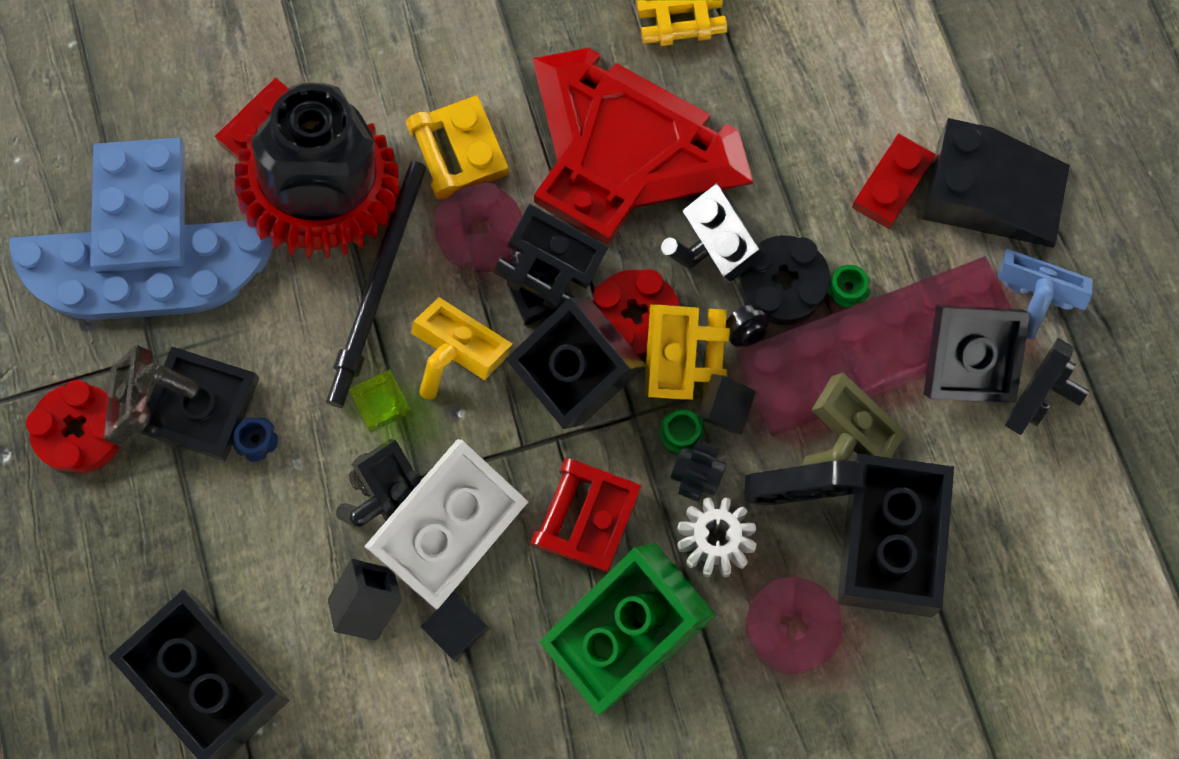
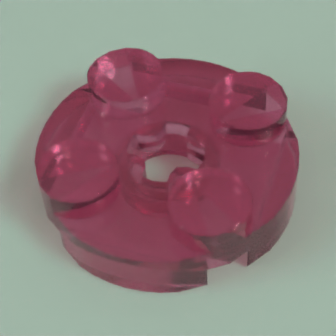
M483 182L478 185L462 188L450 195L438 207L435 213V233L440 250L450 263L461 269L463 266L467 269H476V272H492L500 257L508 261L512 258L511 251L513 249L507 247V244L520 222L522 214L514 199L506 192L499 190L493 183ZM477 220L489 222L490 224L487 226L488 234L484 237H481L478 233L470 235L468 230L472 228L473 222Z
M800 577L775 579L757 593L748 609L745 628L750 645L758 659L774 671L796 675L814 670L830 659L840 643L842 636L840 606L826 589L811 580ZM793 613L802 616L801 623L807 626L806 634L798 632L794 638H789L786 636L787 627L780 624L781 618H790Z

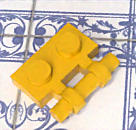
M635 0L638 19L655 17L657 24L655 26L641 27L642 44L659 42L660 46L673 45V40L697 37L698 41L710 40L711 35L727 33L726 17L709 18L708 14L710 9L722 8L723 0ZM693 12L694 20L671 23L670 15Z
M650 304L644 396L693 400L694 381L703 382V400L712 374L727 377V369H723L724 342H729L730 328H725L727 310L709 309L708 324L705 327L698 326L699 308ZM697 340L706 341L704 367H695Z

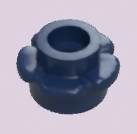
M261 417L248 418L240 422L236 427L233 447L237 454L240 456L245 455L247 460L261 461L267 457V453H271L276 449L278 435L274 433V425L268 419ZM254 436L260 437L258 443L252 442Z

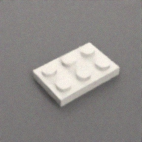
M457 439L364 547L427 603L438 609L520 513L528 501L463 440Z

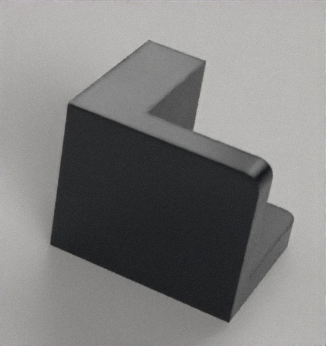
M351 558L328 598L334 632L377 640L402 601L395 573L388 567Z

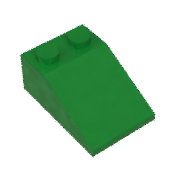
M654 543L634 547L539 643L599 716L683 648L717 614L661 548Z

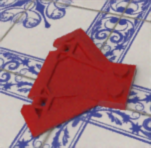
M591 48L533 58V65L557 163L535 192L534 203L592 237L609 245L633 209L637 207L701 195L716 183L725 190L753 184L739 130L728 124H725L719 133L705 126L710 119V114L618 63H615L609 71L602 69L596 65L601 58V54ZM588 80L596 84L597 87L592 89L584 83ZM698 141L707 146V150L703 151L694 146V142Z

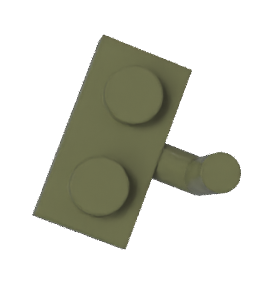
M840 373L830 378L811 410L839 438L833 449L807 455L803 460V465L830 461H848L853 450L857 454L892 458L906 432L844 373Z

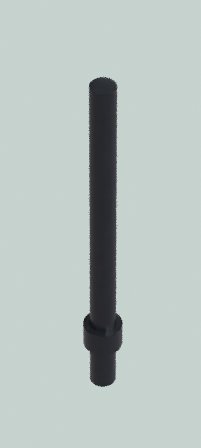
M411 161L409 163L396 200L395 210L390 217L345 348L340 349L333 366L336 374L326 403L337 408L344 407L353 378L358 377L365 360L362 352L426 171V166L420 162Z

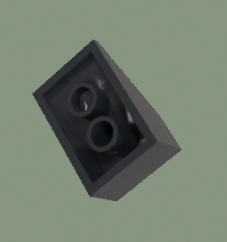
M948 118L938 140L937 155L934 159L922 219L1054 248L1070 165L993 127Z

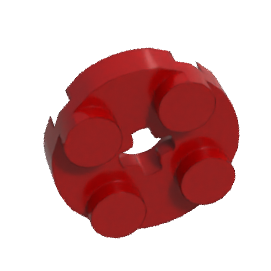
M631 269L615 273L595 288L592 300L641 359L647 358L650 304L679 306V301L673 288L662 279L657 271L651 269ZM637 305L638 308H644L647 311L642 315L641 323L634 324L632 318H623L622 314L628 311V306Z
M81 380L70 381L66 385L59 386L47 393L26 419V428L29 431V439L34 452L44 463L60 472H79L80 474L93 472L107 464L114 457L122 441L119 437L122 431L121 424L124 426V418L118 404L101 388L89 385ZM83 418L87 420L82 426L85 433L78 438L74 434L67 437L66 431L69 429L68 425L74 419L79 421Z

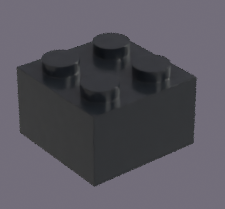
M570 297L506 358L507 362L563 429L582 426L647 366L589 297Z

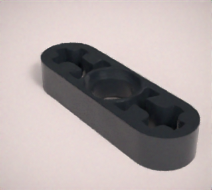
M830 461L751 473L745 476L744 500L758 505H778L863 493L866 491V465L855 461Z

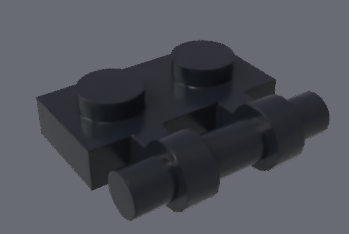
M529 203L507 244V247L522 254L518 264L515 265L500 257L493 273L508 281L507 286L517 291L522 288L543 299L544 306L555 310L556 307L559 308L570 297H575L565 292L570 281L585 289L589 286L609 246ZM534 261L558 274L553 284L529 272Z

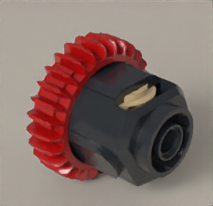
M317 82L293 85L289 91L276 101L269 117L263 124L258 125V131L255 135H247V148L239 149V163H236L234 168L236 178L234 180V188L238 198V206L241 214H245L246 223L249 228L256 227L260 240L270 236L274 249L279 248L285 242L291 256L298 247L305 248L308 259L312 257L314 250H322L325 258L328 259L331 248L339 247L341 252L346 255L347 244L350 242L355 243L360 248L363 247V234L376 238L378 234L377 225L387 226L389 221L388 213H392L395 210L396 198L399 194V168L397 163H395V154L393 148L387 147L385 135L376 136L374 123L366 124L362 115L352 104H349L339 87Z

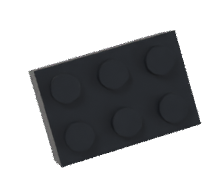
M858 454L855 462L866 465V491L848 495L837 604L933 617L943 608L954 466Z
M184 589L109 656V659L197 759H228L290 701L201 601Z

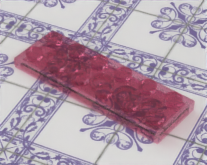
M986 256L737 350V359L750 388L756 391L754 398L771 436L819 419L811 410L830 378L834 375L844 373L869 398L925 378L936 304L1011 308Z

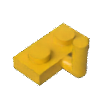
M438 297L413 321L411 334L436 349L427 360L419 390L420 395L428 400L434 399L437 396L444 368L452 360L481 379L486 380L509 356L513 343Z

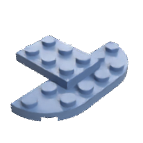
M181 137L93 144L91 232L9 238L11 259L25 287L52 310L68 317L83 320L191 314L214 309L240 295L239 290L256 273L260 274L273 249L271 237L260 240L256 227L249 228L246 221L185 225V144Z

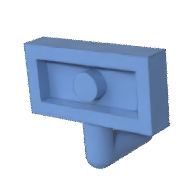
M1006 248L999 265L997 279L1004 281L1005 286L1013 291L1025 294L1030 291L1034 292L1026 310L1030 312L1027 331L1028 339L1035 338L1050 303L1063 309H1072L1073 306L1082 310L1086 309L1092 296L1093 279Z

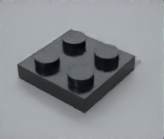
M936 304L923 395L930 399L1017 403L1030 312L1012 308Z
M172 346L137 430L143 435L226 461L233 445L235 429L244 418L259 377L254 372Z

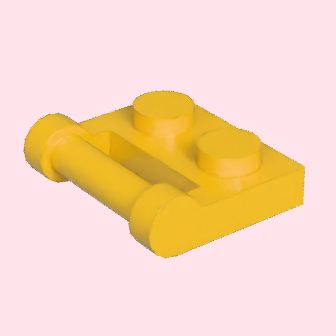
M478 95L429 113L418 112L407 118L405 124L409 134L417 139L433 178L431 188L437 199H446L510 175L508 165ZM444 128L462 171L461 173L456 175L449 174L432 132Z

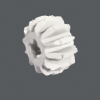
M710 497L704 498V514L696 507L690 506L686 514L691 522L685 521L678 524L677 531L687 536V538L678 542V551H694L688 557L686 564L689 568H693L701 560L704 561L703 576L705 577L711 576L714 565H719L720 573L724 578L729 577L731 574L729 561L743 569L748 561L742 552L753 553L756 549L757 544L753 540L746 538L755 533V523L740 524L745 518L747 510L745 507H740L731 514L728 512L731 504L729 498H723L720 509L714 508ZM710 529H714L715 534L718 529L726 533L724 546H720L719 541H717L716 546L707 542Z

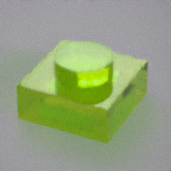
M390 369L349 389L370 433L412 413Z

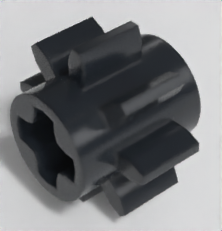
M698 440L694 450L682 447L670 478L681 483L678 489L679 495L699 502L702 492L712 496L715 495L727 463L716 459L719 451L718 447Z

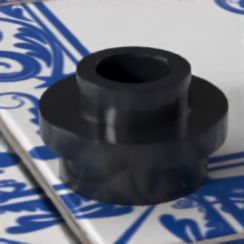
M753 305L737 309L726 320L725 328H730V343L736 347H750L757 344L766 334L769 318L764 311L757 310Z

